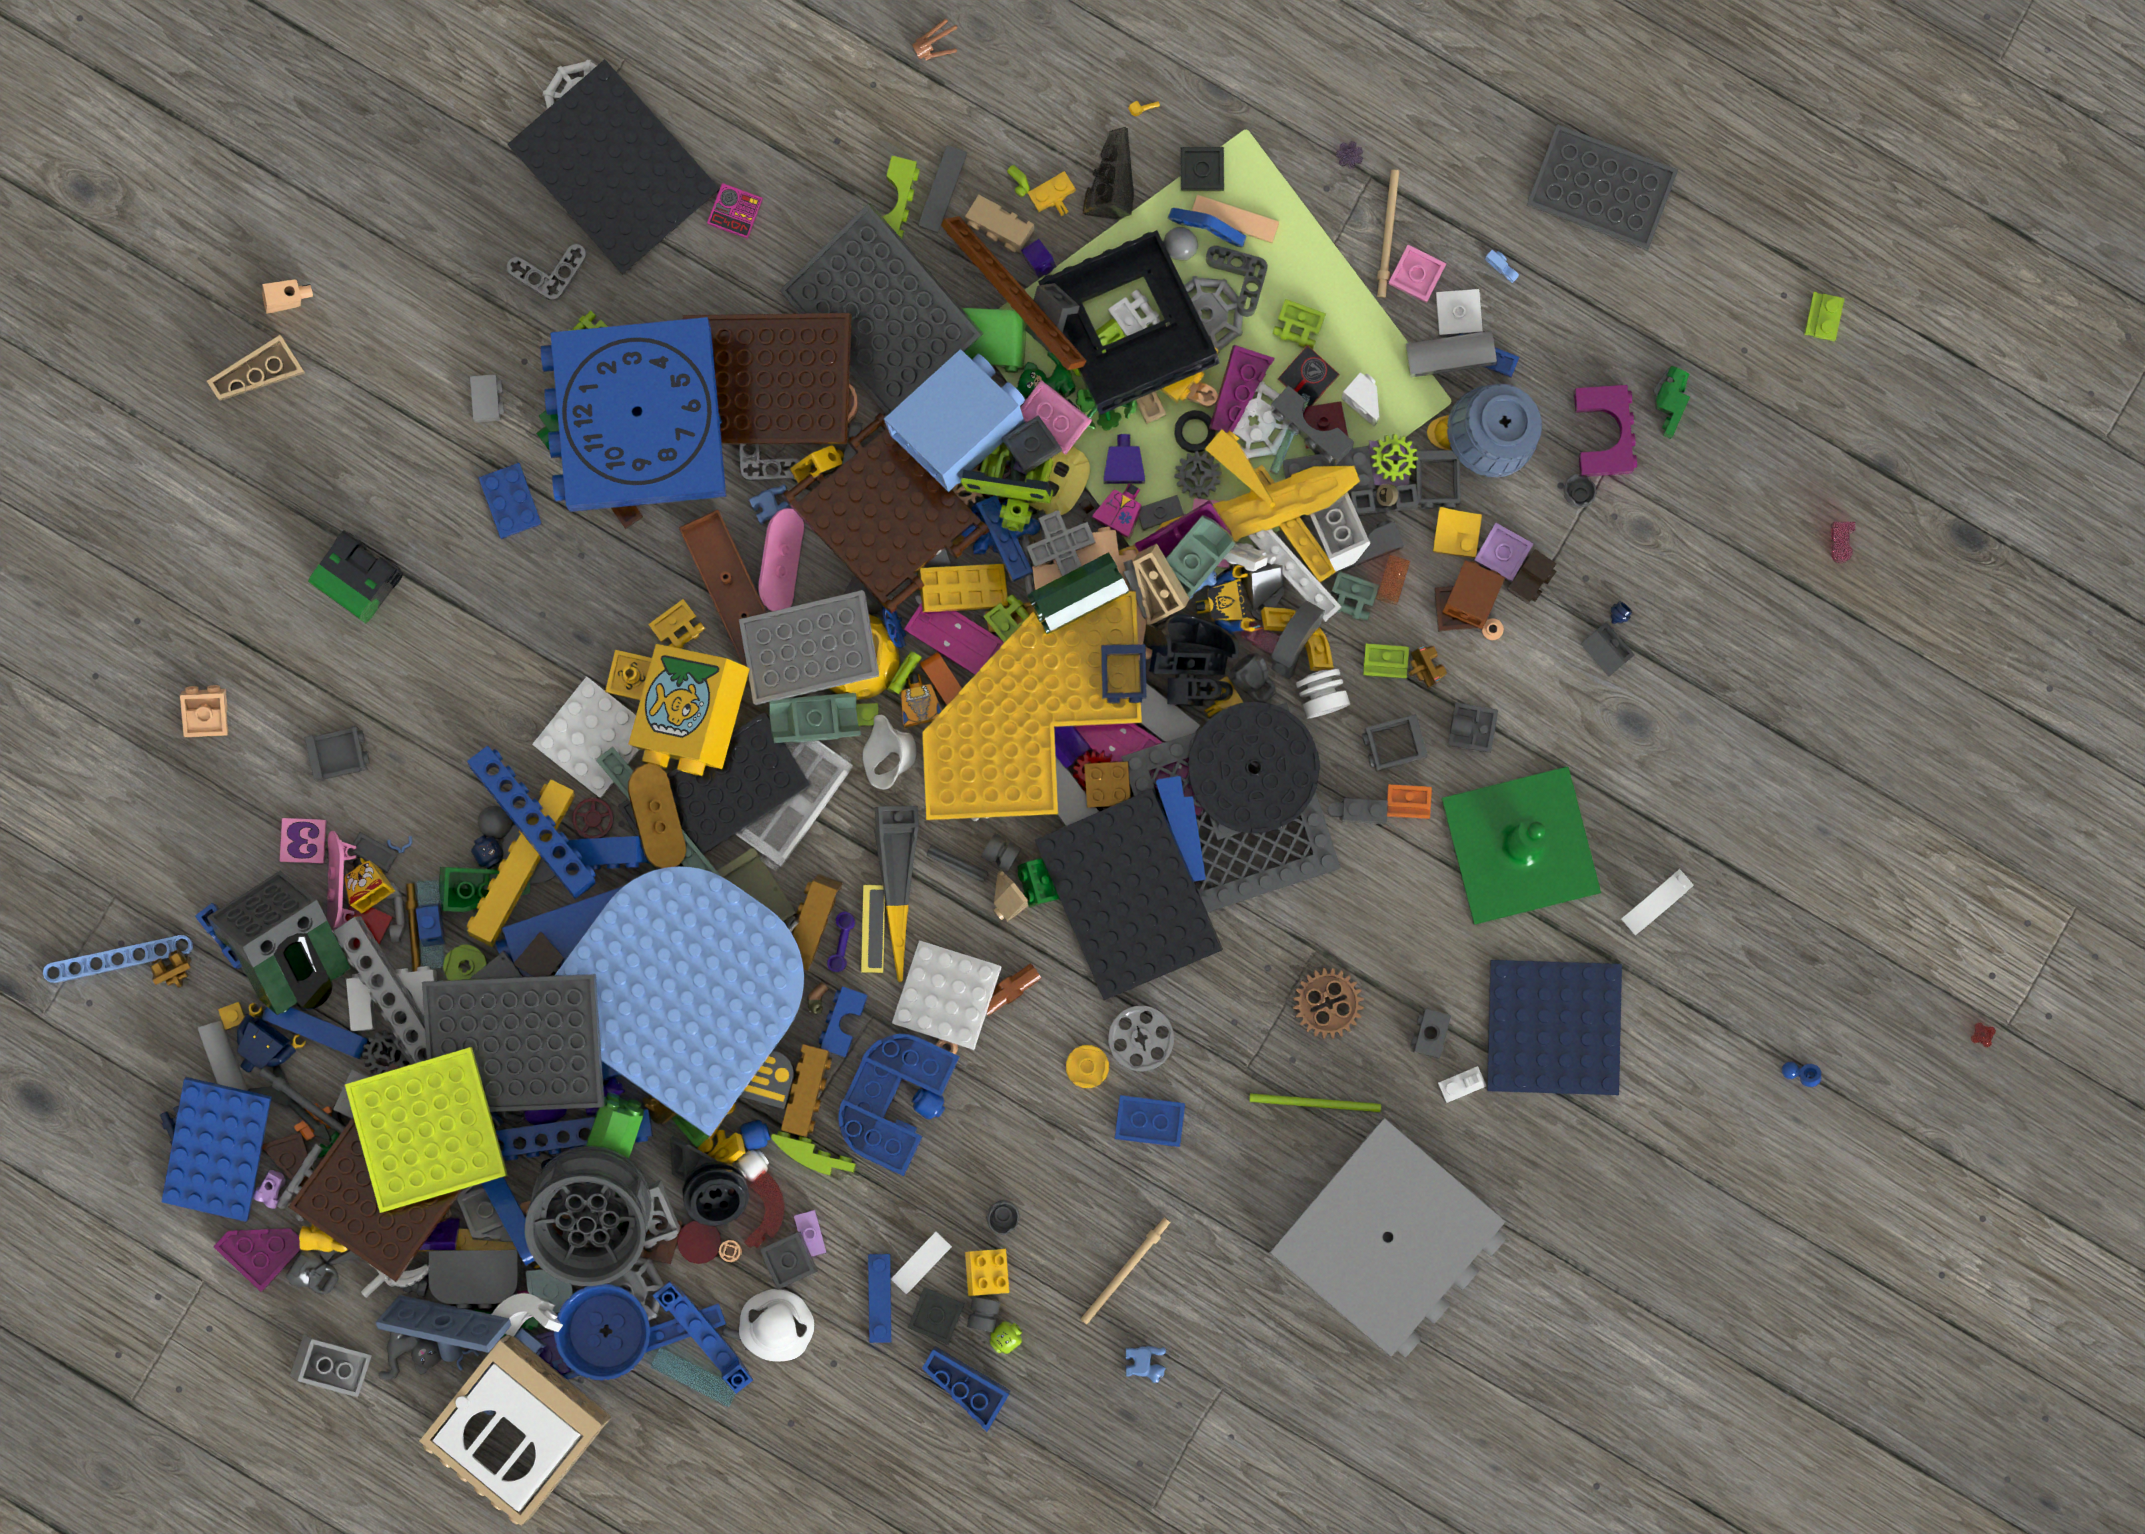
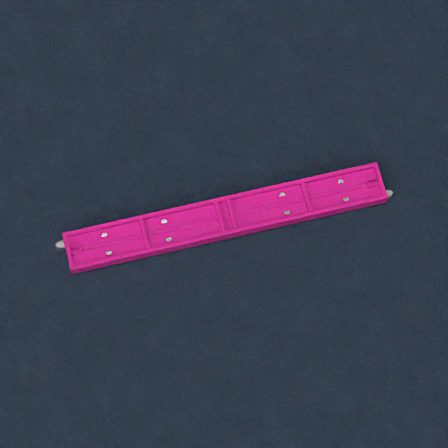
M921 596L915 597L920 605L904 629L905 632L973 675H976L1004 644L1001 639L957 611L923 612ZM1134 723L1074 726L1090 745L1091 750L1096 749L1098 754L1105 750V756L1112 754V762H1122V756L1163 743ZM1189 758L1183 759V761L1189 763ZM1176 762L1162 767L1172 772ZM1180 763L1175 774L1186 779L1189 773L1188 767ZM1155 768V769H1152V770H1149V773H1150L1151 778H1152V776H1153V774H1154L1156 768ZM1159 770L1155 781L1169 778L1170 775ZM1153 784L1155 790L1159 792L1158 787ZM1187 784L1183 791L1184 796L1194 797L1191 786ZM1194 805L1195 813L1198 817L1203 813L1204 809Z

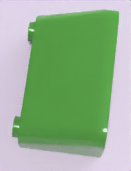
M962 308L983 332V335L964 353L971 360L977 354H980L991 365L1005 368V372L1017 373L1018 369L1024 370L1025 328L1027 324L1015 310Z

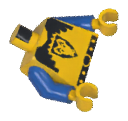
M1241 565L1235 566L1233 570L1221 574L1216 579L1217 583L1214 586H1210L1207 590V600L1195 601L1197 614L1210 612L1211 622H1215L1216 625L1229 632L1244 630L1253 632L1255 628L1249 627V623L1255 621V619L1246 616L1241 579H1238L1248 576V573H1240V569L1244 567Z

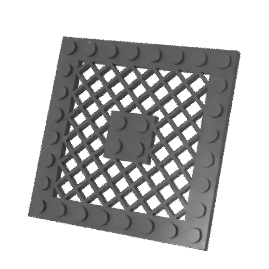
M1287 702L1277 705L1289 711ZM1198 732L1122 756V762L1128 761L1129 780L1133 796L1135 797L1153 789V784L1157 786L1155 778L1159 770L1169 774V777L1179 776L1175 773L1180 763L1188 767V763L1183 761V759L1189 758L1191 747ZM1253 761L1249 763L1260 770L1259 764ZM1176 762L1172 772L1162 767ZM1155 768H1156V770H1155V772H1154V774H1153V776H1152V778H1151L1150 773H1149V770H1152V769H1155ZM1189 773L1186 779L1181 777V781L1184 782L1182 785L1183 791L1187 784L1191 786ZM1316 791L1306 809L1300 814L1301 820L1297 818L1293 820L1300 824L1296 834L1285 830L1287 825L1277 829L1279 833L1275 841L1265 837L1266 832L1261 834L1251 833L1259 837L1254 848L1244 844L1248 833H1244L1241 841L1231 836L1241 832L1219 824L1210 816L1209 819L1212 827L1203 823L1207 814L1205 811H1203L1200 819L1197 820L1198 830L1200 826L1211 830L1206 841L1200 839V842L1204 844L1201 850L1202 856L1207 846L1218 851L1213 862L1203 857V861L1211 866L1206 874V880H1203L1200 888L1197 889L1207 913L1341 869ZM1194 795V797H1193L1194 805H1196V806L1202 808V807L1200 806V804H1199L1198 802H1196L1197 799H1196V797H1195V795ZM1159 796L1158 800L1160 804L1163 806L1161 796ZM1303 827L1308 841L1299 837ZM1283 833L1293 837L1289 848L1278 844ZM1213 834H1215L1216 840L1224 838L1220 848L1209 843ZM1228 839L1238 844L1233 855L1223 850ZM1262 840L1272 844L1268 855L1258 851ZM1297 840L1307 845L1302 855L1292 851ZM1241 847L1252 851L1247 862L1237 857ZM1276 847L1286 851L1282 862L1271 857ZM1311 848L1313 855L1306 857L1309 849ZM1221 853L1231 858L1226 869L1216 864ZM1255 854L1266 858L1261 869L1251 864ZM1290 854H1292V855H1294V856L1300 858V859H1297V860H1294V861L1285 863ZM1235 860L1245 865L1240 876L1230 871ZM1269 860L1279 865L1265 870ZM1214 867L1224 871L1220 882L1209 878ZM1249 867L1258 871V873L1244 877ZM1228 874L1237 878V880L1223 884ZM1207 881L1217 885L1203 891Z

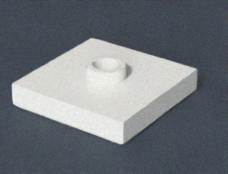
M1479 289L1436 292L1439 336L1483 332Z

